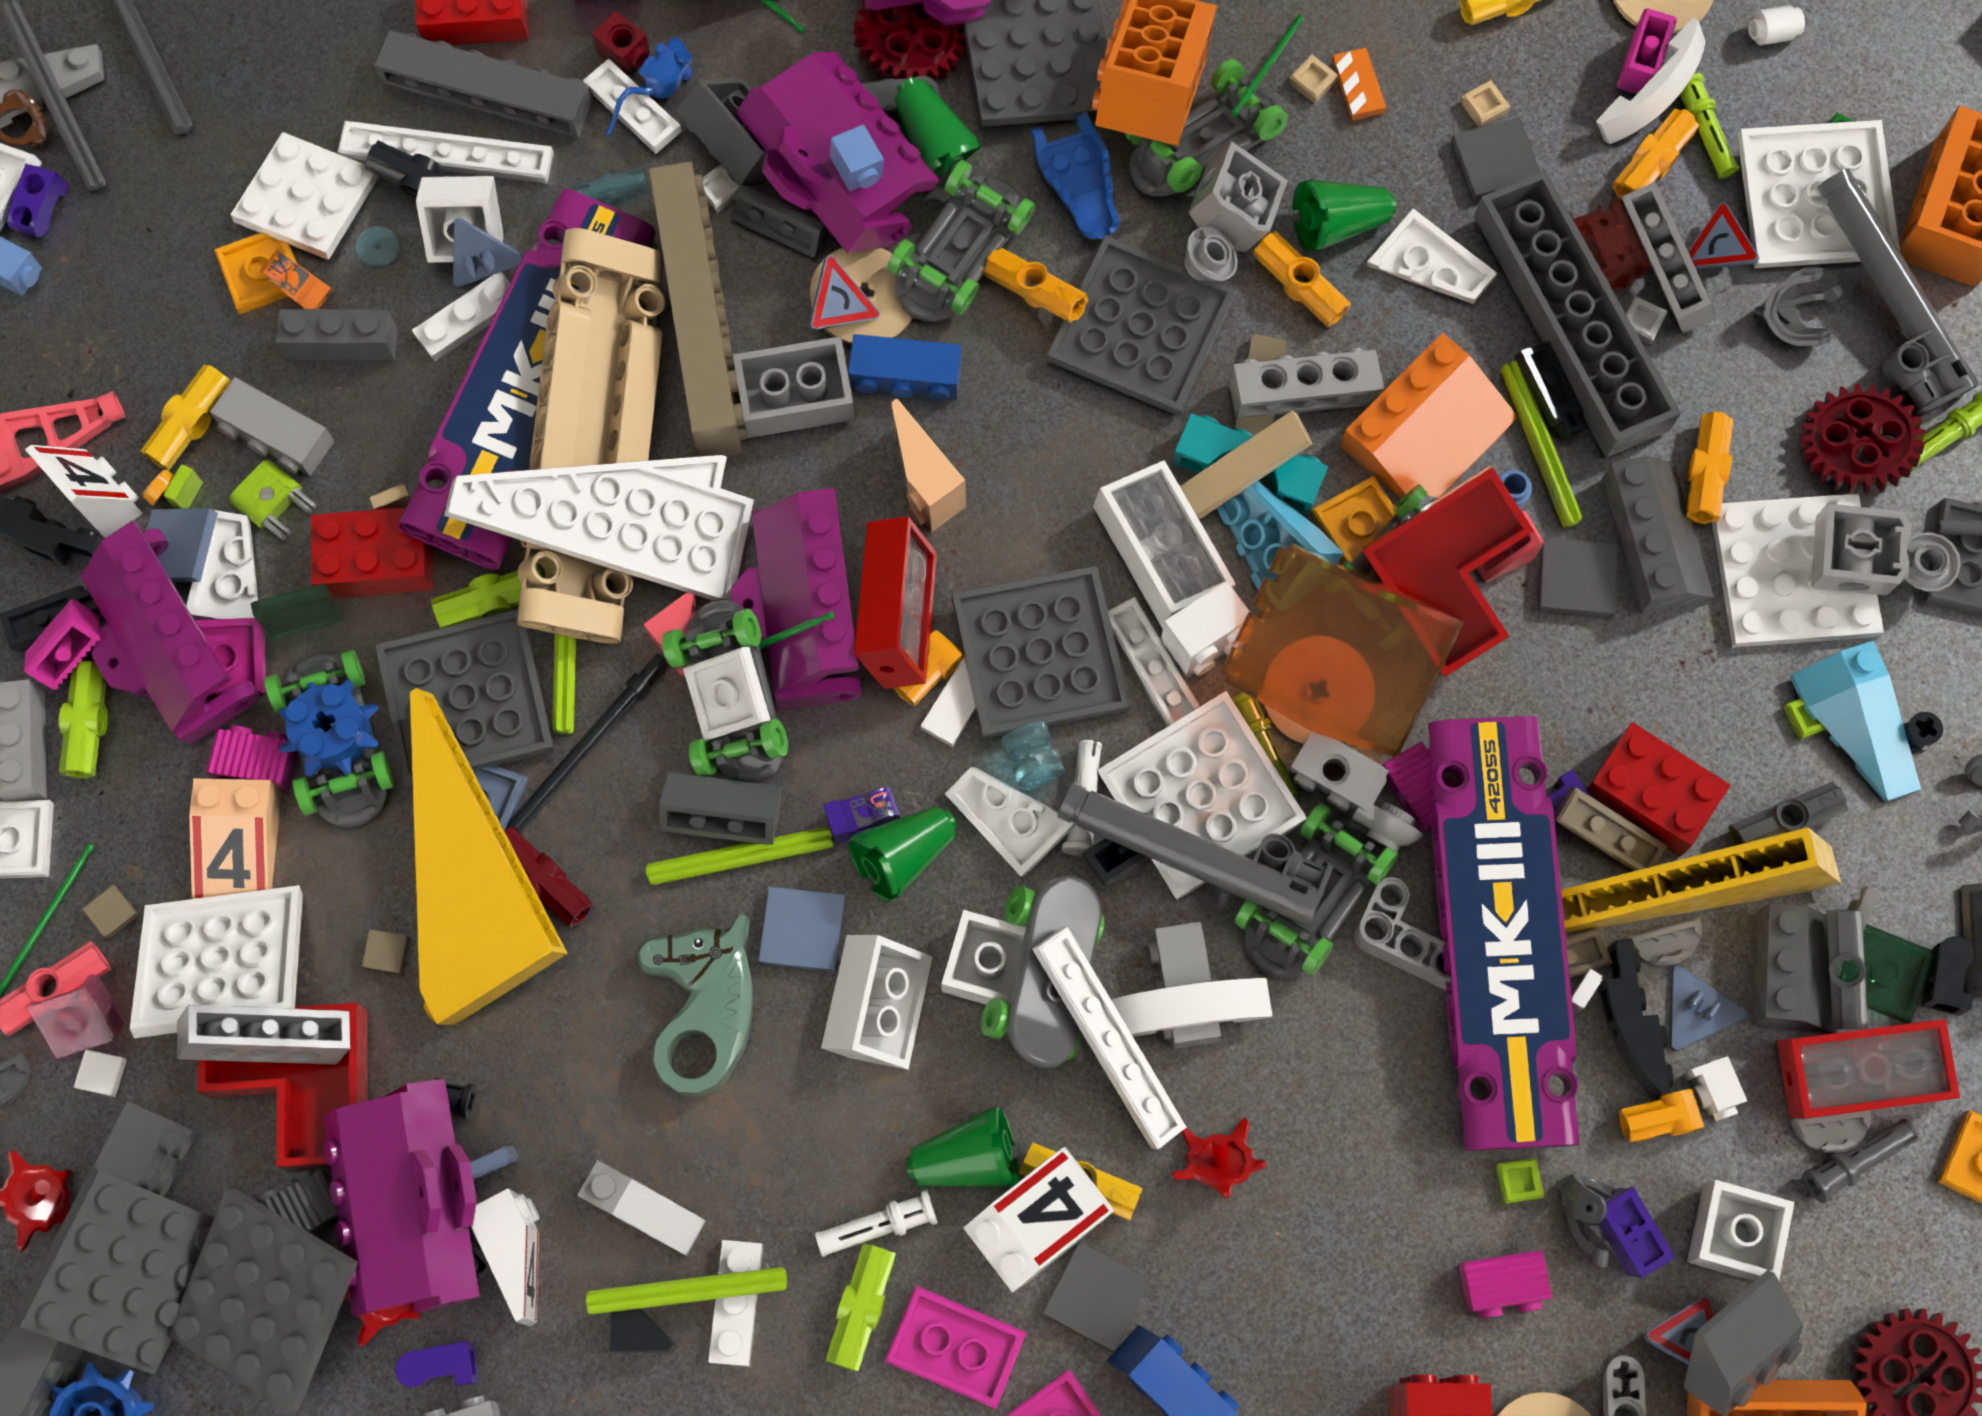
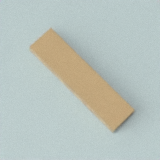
M1290 411L1182 484L1180 488L1200 520L1313 443L1298 414Z

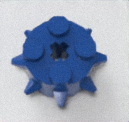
M346 680L340 686L334 684L316 686L313 682L307 684V690L291 701L287 708L281 709L279 713L286 719L285 727L288 738L279 749L281 753L298 751L305 759V775L308 777H312L321 768H327L331 771L340 769L345 775L351 773V765L360 760L364 755L362 753L363 750L377 748L379 744L372 737L369 719L379 708L377 704L360 706L353 697L352 681ZM331 725L332 729L324 732L325 728Z
M92 1362L86 1364L81 1381L73 1382L65 1389L55 1386L52 1388L51 1393L55 1397V1401L49 1416H95L97 1412L101 1413L102 1416H148V1413L154 1410V1404L143 1402L138 1392L130 1385L134 1373L132 1370H126L116 1379L104 1378Z

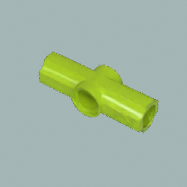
M537 563L535 565L537 574L543 578L541 570ZM518 570L502 576L495 573L481 575L473 579L469 583V587L431 599L432 608L439 627L444 628L511 611V608L519 606L521 582L518 578Z
M92 661L78 662L77 667L73 668L69 684L68 702L63 703L60 708L59 728L63 735L59 773L63 776L89 779V777L95 776L99 740L107 731L108 711L104 704L107 681L97 664Z
M863 1243L851 1283L846 1285L836 1316L838 1323L831 1339L826 1362L859 1372L871 1332L876 1330L886 1298L883 1294L890 1278L896 1253Z

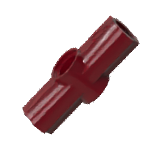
M513 827L505 830L504 832L540 901L553 911L570 929L580 924L589 915L590 910L594 906L590 899L566 878V873L544 852L540 854Z

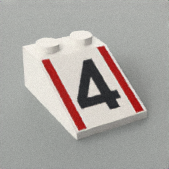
M30 445L25 449L104 538H107L143 514L134 504L139 497L125 481L117 485L111 478L117 472L103 456L95 460L86 449Z
M1063 1147L990 1204L963 1228L1013 1293L1034 1279L1115 1210L1066 1147Z
M508 1188L476 1205L474 1222L471 1227L515 1321L530 1327L537 1323L539 1231L534 1222L538 1221L540 1217L530 1198L526 1199L523 1194L519 1195Z

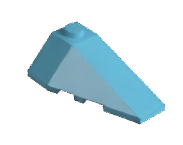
M1258 481L1216 508L1223 523L1230 526L1238 542L1235 547L1240 556H1245L1253 572L1250 576L1255 586L1279 611L1285 610L1322 584L1344 555L1318 527Z
M1874 641L1837 652L1790 676L1799 698L1805 703L1803 706L1805 711L1813 720L1817 718L1832 735L1829 739L1836 747L1841 745L1854 760L1855 769L1884 802L1921 790L1890 675Z

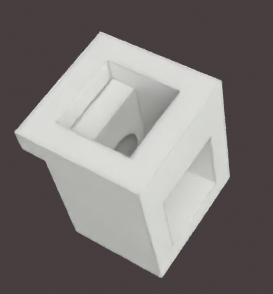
M1728 1056L1691 1069L1682 1075L1685 1082L1693 1081L1695 1086L1692 1089L1698 1106L1701 1109H1705L1707 1116L1713 1115L1716 1122L1738 1114L1736 1106L1747 1101Z

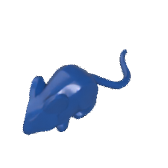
M672 38L668 41L667 46L659 42L655 49L656 56L650 55L643 63L639 74L645 79L640 87L626 88L619 96L606 136H609L613 131L621 105L628 95H651L658 99H664L673 95L679 89L681 81L691 79L693 74L689 63L692 62V55L687 51L686 46L679 38Z

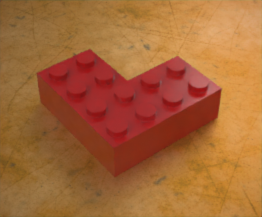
M1489 465L1363 546L1362 551L1441 673L1446 677L1510 637L1469 572L1528 536L1534 530L1494 468Z
M357 1002L295 1007V1009L349 1011L350 1050L337 1065L198 1060L197 1092L210 1099L277 1094L276 1167L287 1172L306 1171L308 1169H331V1165H327L324 1158V1143L327 1141L324 1115L336 1108L368 1101L367 1010Z

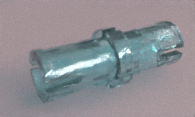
M639 166L612 175L610 172L603 173V177L574 184L573 188L574 191L598 201L606 199L614 201L618 200V196L626 193L648 189L643 168Z

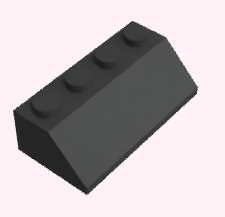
M1650 456L1612 462L1602 481L1640 613L1645 614L1713 600V592L1691 519L1686 517L1687 505L1674 463Z

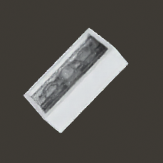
M1165 460L1100 488L1093 507L1162 629L1165 620L1223 582L1228 581L1234 589L1236 583Z

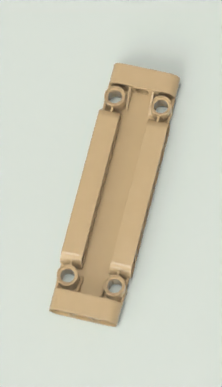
M571 228L565 231L560 274L552 287L556 301L552 304L547 319L529 470L648 461L662 344V331L655 326L657 315L663 311L665 306V298L660 291L664 267V258L661 251L586 229ZM570 280L578 285L579 292L572 288ZM638 299L645 303L647 311L643 310ZM521 540V544L523 547H526L525 559L518 568L521 592L517 624L529 629L598 643H620L624 618V598L630 594L633 587L631 575ZM536 563L543 566L545 578L537 574ZM606 578L613 582L614 593L608 590Z

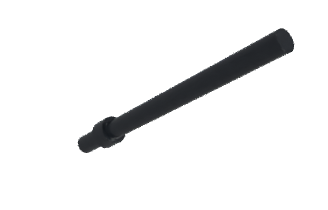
M657 653L639 674L634 673L625 683L627 688L510 819L508 823L516 831L520 832L633 702L638 697L642 699L652 688L650 683L668 664V661L661 654Z

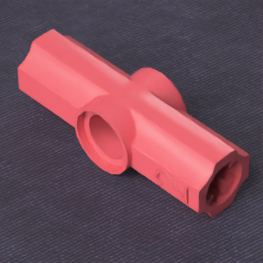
M90 941L50 968L35 970L25 984L0 999V1029L3 1033L11 1036L49 1010L60 1009L66 1006L75 993L111 971L108 960L97 945ZM56 980L55 991L50 996L45 997L44 989L46 985Z

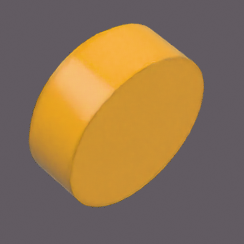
M163 470L143 492V498L154 506L163 497L174 475L168 470Z

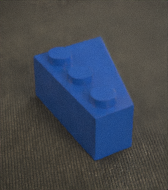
M1138 1325L1106 1360L1114 1369L1121 1371L1135 1385L1134 1388L1143 1396H1146L1164 1416H1240L1236 1412L1240 1405L1224 1390L1217 1394L1208 1385L1212 1377L1196 1362L1189 1366L1180 1357L1184 1349L1168 1334L1161 1338Z

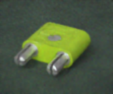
M269 459L262 461L229 497V503L242 514L247 515L262 530L268 528L281 540L287 539L281 531L287 536L290 535L291 531L278 521L277 518L293 502L308 514L312 510L307 505L313 510L316 508V504L301 492L302 486Z

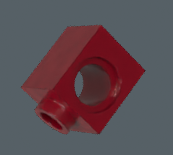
M616 10L592 33L596 52L606 60L610 59L627 76L635 68H640L651 53L647 35ZM621 44H629L626 47H618Z

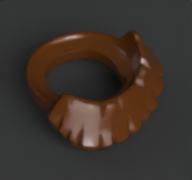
M22 90L5 92L3 101L0 103V117L8 109H25L32 117L33 123L29 127L28 132L20 138L7 136L0 127V139L13 146L30 144L32 147H38L40 144L42 145L44 143L43 140L48 138V126L45 124L46 119L42 116V111H39V106L35 104L32 97H28V94Z

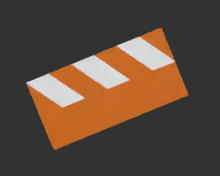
M1367 47L1333 55L1332 64L1335 72L1338 74V82L1351 121L1385 114L1387 107Z

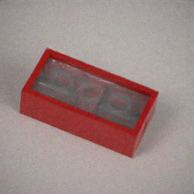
M909 516L867 522L854 655L884 689L926 684L937 552Z
M1946 1019L1776 1040L1789 1118L1806 1119L1960 1098Z

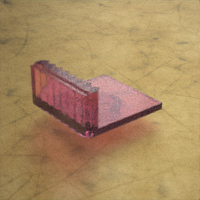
M97 974L88 975L78 989L27 1007L57 1059L110 1042L117 1037L125 1025Z

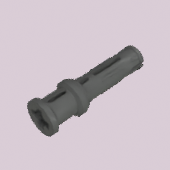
M1903 1118L1892 1125V1127L1860 1144L1855 1149L1847 1153H1834L1831 1155L1829 1162L1816 1170L1808 1169L1804 1171V1182L1810 1193L1818 1201L1825 1203L1830 1200L1832 1193L1845 1185L1853 1186L1857 1184L1860 1175L1866 1170L1876 1166L1901 1149L1919 1140L1918 1132L1909 1120Z

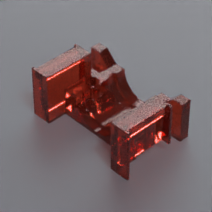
M1619 197L1612 199L1606 211H1603L1601 206L1598 205L1595 212L1573 218L1571 212H1569L1581 235L1585 234L1586 237L1592 236L1596 241L1601 254V271L1612 290L1621 287L1627 288L1633 276L1631 272L1633 270L1637 280L1644 278L1651 264Z

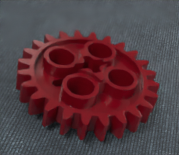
M863 0L861 9L857 10L852 33L856 35L854 47L861 48L859 59L869 58L868 70L876 67L880 69L879 79L887 74L891 75L893 80L927 76L937 83L939 75L946 79L950 69L955 70L957 68L958 61L962 58L966 41L965 34H963V23L945 26L925 12L923 2L872 11L871 9H866L865 1Z
M1855 384L1853 393H1848L1841 386L1838 397L1827 392L1824 403L1816 400L1813 412L1807 411L1805 423L1802 424L1800 435L1803 437H1801L1800 448L1805 449L1803 460L1813 461L1810 469L1811 473L1823 471L1822 483L1833 478L1835 480V490H1838L1843 484L1849 485V494H1853L1857 486H1862L1865 495H1869L1871 486L1876 485L1881 493L1885 492L1887 481L1897 487L1899 486L1901 476L1909 478L1912 468L1918 467L1920 455H1922L1925 443L1922 442L1925 430L1920 429L1922 418L1912 417L1914 406L1909 405L1902 408V395L1891 400L1889 399L1890 389H1885L1879 395L1876 394V388L1873 384L1869 387L1868 392H1862L1859 384ZM1853 415H1862L1866 418L1859 419L1854 417ZM1889 435L1894 437L1895 439L1890 440L1884 438L1883 436ZM1834 438L1841 440L1842 442L1834 443L1832 441H1829V439ZM1860 459H1866V460L1870 461L1871 463H1870V464H1864V463L1859 462L1858 460H1860Z
M1907 1308L1899 1310V1319L1893 1312L1884 1314L1885 1325L1880 1321L1871 1322L1870 1326L1875 1335L1863 1333L1859 1336L1867 1347L1853 1349V1353L1862 1359V1363L1850 1365V1369L1861 1373V1379L1854 1381L1853 1384L1856 1388H1864L1865 1394L1862 1397L1866 1403H1871L1873 1406L1867 1416H1918L1911 1406V1401L1915 1394L1919 1395L1924 1401L1925 1408L1921 1416H1979L1972 1407V1404L1982 1403V1396L1976 1393L1977 1388L1982 1387V1379L1977 1378V1372L1982 1371V1364L1974 1363L1973 1358L1981 1350L1980 1348L1968 1349L1965 1344L1971 1337L1969 1333L1955 1334L1958 1322H1948L1943 1326L1942 1313H1934L1928 1320L1926 1309H1917L1913 1317L1911 1311ZM1916 1336L1922 1338L1926 1344V1353L1923 1357L1916 1354L1913 1348V1341ZM1940 1352H1944L1945 1358L1939 1364L1930 1367L1921 1374L1919 1378L1922 1383L1908 1385L1898 1396L1897 1400L1893 1399V1392L1917 1377L1918 1372L1916 1369L1930 1366L1940 1355ZM1887 1361L1891 1362L1897 1370V1377L1893 1383L1884 1376L1883 1368ZM1944 1369L1950 1371L1954 1377V1385L1951 1390L1946 1389L1942 1384L1941 1374Z

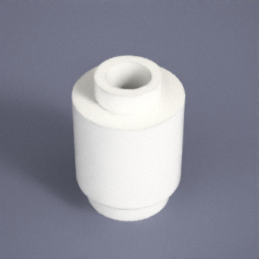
M1791 5L1757 10L1748 24L1749 35L1760 46L1792 41L1796 36H1800L1804 32L1805 18L1800 8H1793Z

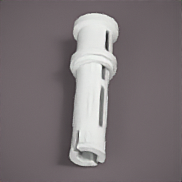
M1081 740L1078 742L1075 783L1085 787L1089 792L1091 790L1097 792V770L1099 769L1102 744L1095 742V746H1093V740ZM1075 825L1067 833L1066 843L1062 844V852L1071 856L1084 857L1082 855L1083 852L1093 846L1094 833Z
M927 1189L922 1190L920 1196L897 1203L895 1200L890 1201L886 1205L887 1209L852 1220L822 1232H816L815 1236L822 1257L893 1232L895 1235L903 1236L906 1234V1230L928 1222L932 1225L938 1224ZM918 1210H922V1211H919V1212H916V1213H913V1214H910V1215L905 1216L906 1214H909V1213H912V1212H915V1211H918ZM890 1220V1222L884 1223V1224H882V1225L879 1224V1223H882V1222H885V1221ZM870 1226L872 1227V1228H870V1229H867V1230H864V1231H861V1232H858V1233H855V1234H852V1235H849V1236L840 1238L841 1236H844V1235L853 1233V1232H855V1231H858V1230H861V1229H864V1228H867V1227H870Z

